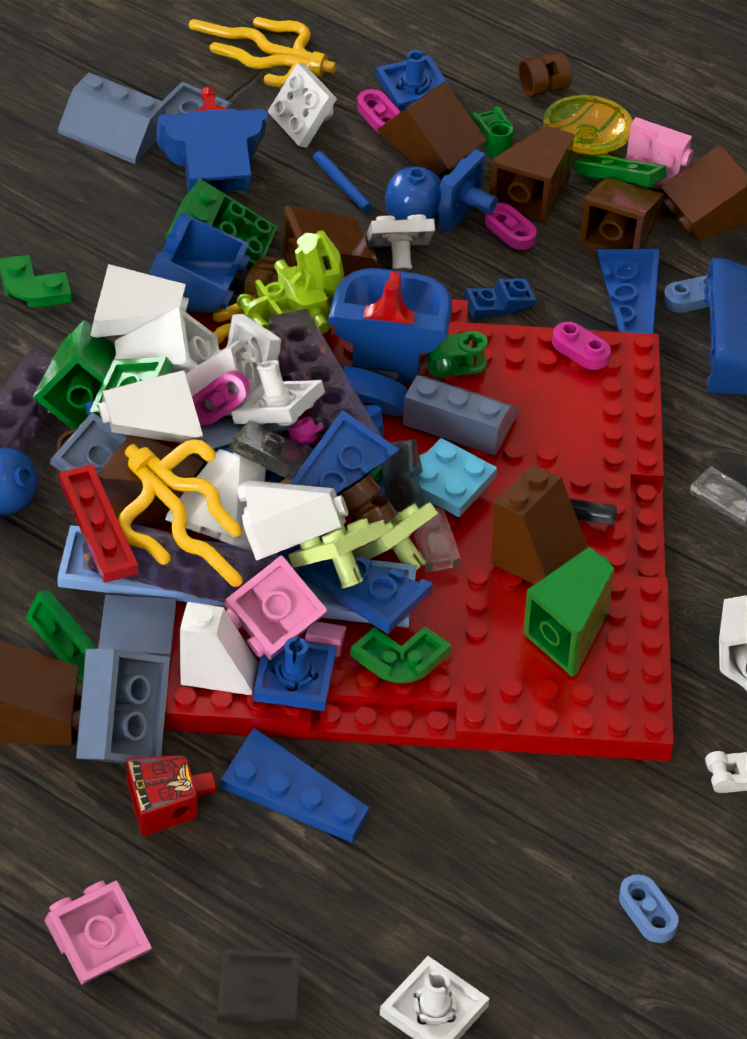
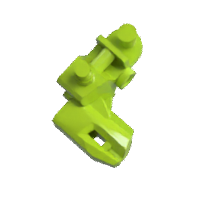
M318 231L316 234L305 233L298 238V248L294 251L297 266L289 267L284 260H279L275 263L274 268L278 273V282L270 283L265 287L260 279L255 281L258 294L257 299L253 301L251 295L246 293L237 298V305L242 308L245 316L272 332L271 324H274L283 338L288 336L286 327L295 323L307 330L316 327L318 332L322 334L329 331L330 306L328 298L334 296L338 284L345 276L339 251L324 231Z

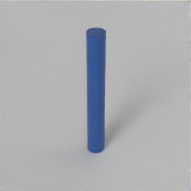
M317 151L313 156V160L363 213L370 212L373 208L372 203L322 151Z

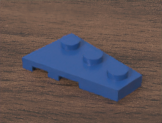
M342 410L289 484L334 488L338 496L397 455L400 449Z

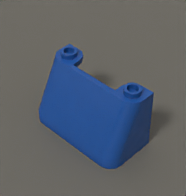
M180 212L162 252H158L148 275L186 284L183 297L189 298L186 313H217L219 308L226 310L234 293L228 290L236 272L243 274L250 259V256L245 254L249 243Z
M711 258L704 288V303L710 306L711 328L709 362H711L712 370L711 375L707 378L708 392L747 394V267L725 258Z

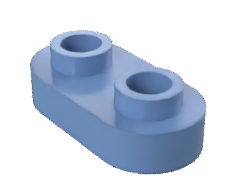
M707 276L673 282L667 285L663 297L665 307L678 313L710 307L707 306V303H704V288Z
M636 874L625 878L621 883L619 902L638 930L646 939L655 943H664L671 940L676 934L679 919L676 911L652 879L644 875ZM632 897H640L642 900L637 901L634 900ZM653 925H660V926H662L663 928H657V927H654Z

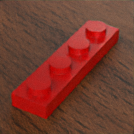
M93 464L59 472V482L103 582L107 583L138 574V563Z

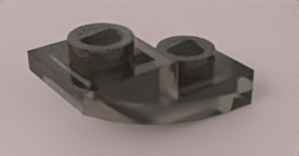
M416 440L389 442L400 450L397 455L382 464L386 498L390 500L397 512L403 511L414 503L418 508L425 505L418 475L423 472Z

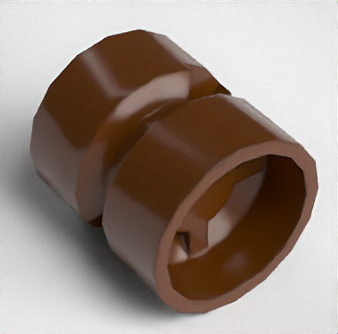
M561 51L545 54L542 58L536 56L524 59L519 63L518 74L520 84L528 97L547 93L548 90L553 92L569 88L571 85L570 65L567 57Z
M372 473L338 495H342L348 509V514L352 516L350 524L367 518L369 524L382 520L386 524L398 515L388 498H381L380 492L382 488Z

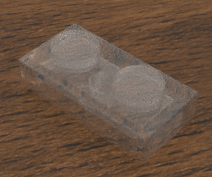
M710 466L691 484L690 494L745 527L747 525V488Z
M441 507L435 508L438 513L413 531L420 555L426 561L424 564L426 572L460 567L461 557L445 511Z

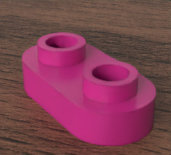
M369 89L358 95L357 110L377 133H379L377 131L379 127L400 113L399 109L379 90Z
M498 203L491 215H485L487 228L510 247L516 250H525L535 244L536 227L512 206Z
M563 322L554 328L552 344L556 350L587 369L599 370L608 365L611 348L606 341L573 322Z
M234 370L227 371L192 396L201 425L215 423L248 398L250 383L244 374ZM231 382L238 386V392L231 389ZM206 400L213 404V410L207 408Z

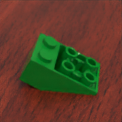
M199 178L183 198L165 240L171 234L180 212H183L249 243L245 254L250 256L246 267L252 268L256 260L261 261V258L266 256L278 227Z

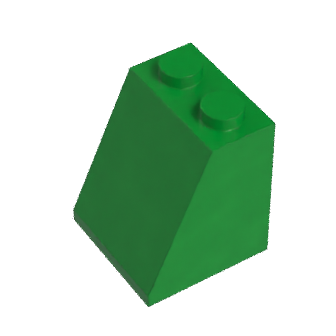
M85 320L62 341L33 395L36 401L72 430L78 429L88 417L86 403L95 400L116 356L115 345L106 337L96 338L90 336L92 326Z
M590 547L529 588L526 597L523 634L572 677L578 673L609 612L614 567L606 557L600 556Z

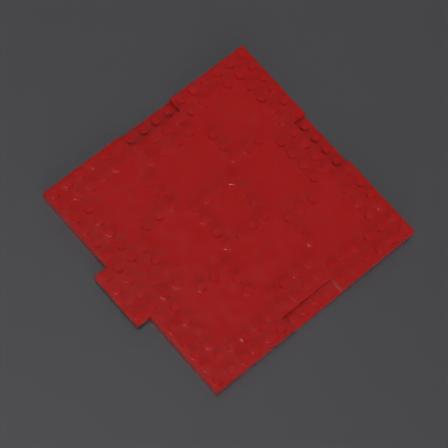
M452 299V313L447 335L468 331H477L484 334L487 338V348L484 351L487 367L483 372L475 375L466 374L449 376L447 378H435L429 373L425 353H422L418 375L431 377L518 406L519 412L496 455L403 425V416L382 414L384 424L382 438L400 450L406 446L408 449L422 455L428 452L442 438L497 467V477L460 517L435 505L434 508L438 514L413 531L409 536L422 558L426 561L424 565L416 570L415 581L420 582L423 579L433 583L432 593L411 612L409 628L396 626L387 634L372 623L320 618L317 622L346 626L340 657L336 656L326 708L325 711L253 701V692L252 695L181 685L180 628L187 602L176 601L164 731L249 736L252 729L255 728L267 737L670 761L673 748L668 579L665 578L662 493L664 467L659 334L588 330L606 341L611 348L608 365L599 370H591L581 366L554 348L552 344L554 328L467 323L468 300ZM187 313L211 332H214L220 326L231 323L232 320L217 323L212 318L213 313ZM334 326L328 332L321 333L328 348L325 356L316 362L352 366L353 344L339 338ZM305 334L292 339L287 349L278 356L277 361L280 368L302 370L303 363L300 361V355L305 351L315 348ZM228 337L218 345L219 350L227 347ZM472 340L469 341V345L471 346V348H472ZM399 382L400 384H402V385H404L405 387H407V392H408V390H409V388H410V386H411L412 384ZM354 401V403H353V404L372 405V403L357 402V401ZM319 418L313 419L315 425H317L316 422ZM316 432L318 438L312 443L308 444L312 448V450L317 446V444L321 440V438H319L318 432ZM154 439V441L173 449L182 444ZM398 452L397 455H395L392 458H394L396 461L404 465L406 475L413 468V466L402 460H399ZM532 464L561 477L569 498L611 504L617 507V518L614 525L578 520L587 547L592 548L600 556L606 557L614 567L609 612L578 673L573 677L523 634L527 590L535 584L492 564L493 502ZM402 496L393 506L397 512H401L414 504V502ZM351 514L345 516V529H348L347 525L351 522ZM131 527L137 533L173 537L172 529ZM190 529L186 530L187 535L192 539L226 543ZM392 549L370 559L401 563ZM109 593V595L130 596V595H122V594ZM241 626L238 631L249 647L247 640L251 637ZM426 626L452 645L451 654L422 679L410 683H394L384 680L350 656L351 646L374 627L402 646L420 629ZM308 629L301 633L296 640L299 641L300 638L305 640ZM249 647V649L251 650L252 654L254 655V657L256 658V660H257V662H258V668H259V664H260V659H261V657L259 658V657L252 651V649ZM288 689L291 692L296 691V689Z

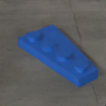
M597 249L600 268L618 332L654 334L660 262L659 249Z
M300 544L280 551L278 557L282 555L292 567L288 554L301 549ZM360 555L358 558H355L363 581L347 588L341 587V582L332 559L293 568L302 579L387 634L432 593L433 583L421 579L420 582H416L406 578L405 572L394 568L387 571L372 565V560Z
M255 728L252 729L221 778V789L351 843L354 842L369 816L368 806Z

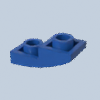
M517 278L498 279L495 288H466L463 295V300H468V310L472 319L491 318L515 313L535 305L537 301L527 279Z
M344 366L340 399L372 403V405L381 407L382 414L403 416L404 397L407 393V387L383 375Z

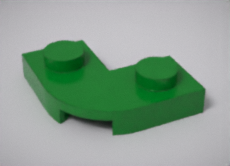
M30 255L0 258V275L7 297L12 295L15 298L27 301L28 307L72 303L66 272L34 276Z
M426 626L420 629L402 646L374 627L351 646L350 656L384 680L394 683H410L422 679L451 654L452 645Z

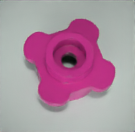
M310 416L299 419L287 428L290 437L285 441L287 444L297 442L299 446L308 445L318 438L316 432L322 430L324 426L322 423L315 425Z

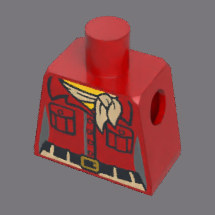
M182 755L126 759L127 784L141 836L193 820L197 816V797L216 793L212 772L191 775L187 758Z

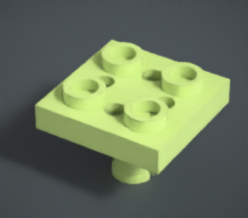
M431 502L419 508L415 503L410 505L403 511L398 512L397 516L385 524L388 534L358 547L352 552L354 558H358L360 555L371 559L392 549L401 563L417 565V570L426 561L422 558L409 536L413 531L437 515V511Z
M367 518L348 524V529H345L343 525L341 528L325 533L322 539L318 536L300 543L301 549L288 554L292 567L295 568L332 559L342 588L358 584L363 581V577H361L352 551L388 534L384 521L369 524Z

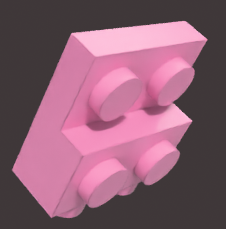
M635 117L631 123L626 159L666 165L667 177L655 183L654 187H651L662 191L661 185L689 166L694 152L690 149L692 136Z
M282 555L226 598L224 604L228 609L226 612L237 630L242 626L251 637L247 640V643L252 651L259 658L265 654L269 660L284 650V644L289 638L296 637L298 639L301 633L328 611Z
M117 880L107 885L104 881L97 882L83 891L84 896L74 901L70 897L59 900L49 907L51 912L48 913L44 920L61 954H66L81 985L148 953L152 949Z

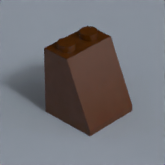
M446 81L417 99L377 129L382 137L418 167L429 169L438 176L442 173L450 175L457 168L462 158H467L474 149L479 151L477 147L487 140Z
M545 126L495 157L492 162L489 194L497 196L498 203L512 206L526 219L546 224L569 181L575 134Z
M721 145L660 186L665 196L662 203L671 215L676 213L680 217L678 221L687 234L693 232L699 240L747 224V174Z
M605 177L585 198L579 245L594 250L644 249L660 217L663 194Z
M295 206L284 207L283 254L289 267L297 266L294 251L298 248V238L305 233L316 234L318 231H324L338 249L345 277L358 270L377 267L376 254L373 249L369 250L365 229H360L355 217Z
M129 435L97 475L117 519L120 513L141 494L143 489L142 481L128 467L129 458L125 455L126 448L131 444H135L139 449L148 447L160 460L172 452L173 448L150 438ZM189 455L171 471L176 476L182 478L197 477L204 469L205 462ZM168 487L178 498L184 493ZM155 495L151 504L134 518L131 527L172 529V522L165 520L170 509Z
M532 464L493 502L492 564L536 584L588 548L563 480L551 472Z
M0 641V742L72 746L74 731L79 732L81 710H77V704L81 703L83 681H79L78 666Z

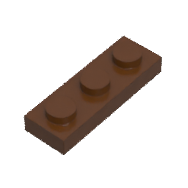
M262 257L261 261L256 260L245 279L244 293L257 294L255 281L259 279L265 287L270 283L278 282V273L274 265L280 259Z

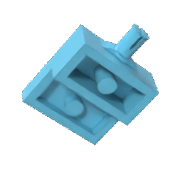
M442 438L428 452L422 455L408 449L406 446L400 450L398 455L399 460L413 466L403 477L402 496L419 506L431 502L433 507L437 505L457 517H460L497 477V467Z

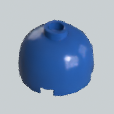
M413 166L397 171L388 182L386 188L385 204L388 215L394 216L395 220H407V217L410 215H425L426 219L438 220L437 210L441 202V192L439 191L441 180L439 176L424 167Z
M8 447L0 448V517L24 510L35 498L39 486L37 469L32 460L23 452Z

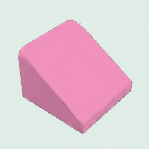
M316 621L308 628L305 641L337 646L336 656L340 657L346 626Z

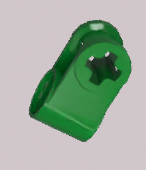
M499 106L492 107L491 111L479 114L477 112L469 113L487 139L481 146L490 158L494 159L513 146L514 127Z
M477 331L447 335L446 340L440 341L434 351L425 353L429 373L435 378H447L449 376L475 375L483 372L487 367V359L484 355V351L487 348L486 336ZM470 340H472V348L469 345Z

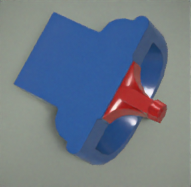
M206 87L201 90L204 106L195 111H188L186 114L159 116L156 137L158 147L166 153V156L174 164L185 167L188 192L199 178L224 194L230 191L249 190L251 180L249 159L254 156L265 136L268 113L265 110L237 111V109H228L216 105V94L213 87Z
M365 268L350 273L340 281L334 293L328 322L335 327V332L339 338L353 344V367L397 371L399 373V382L412 384L419 374L421 354L434 351L438 347L439 342L447 338L452 313V299L445 286L432 277L380 268Z

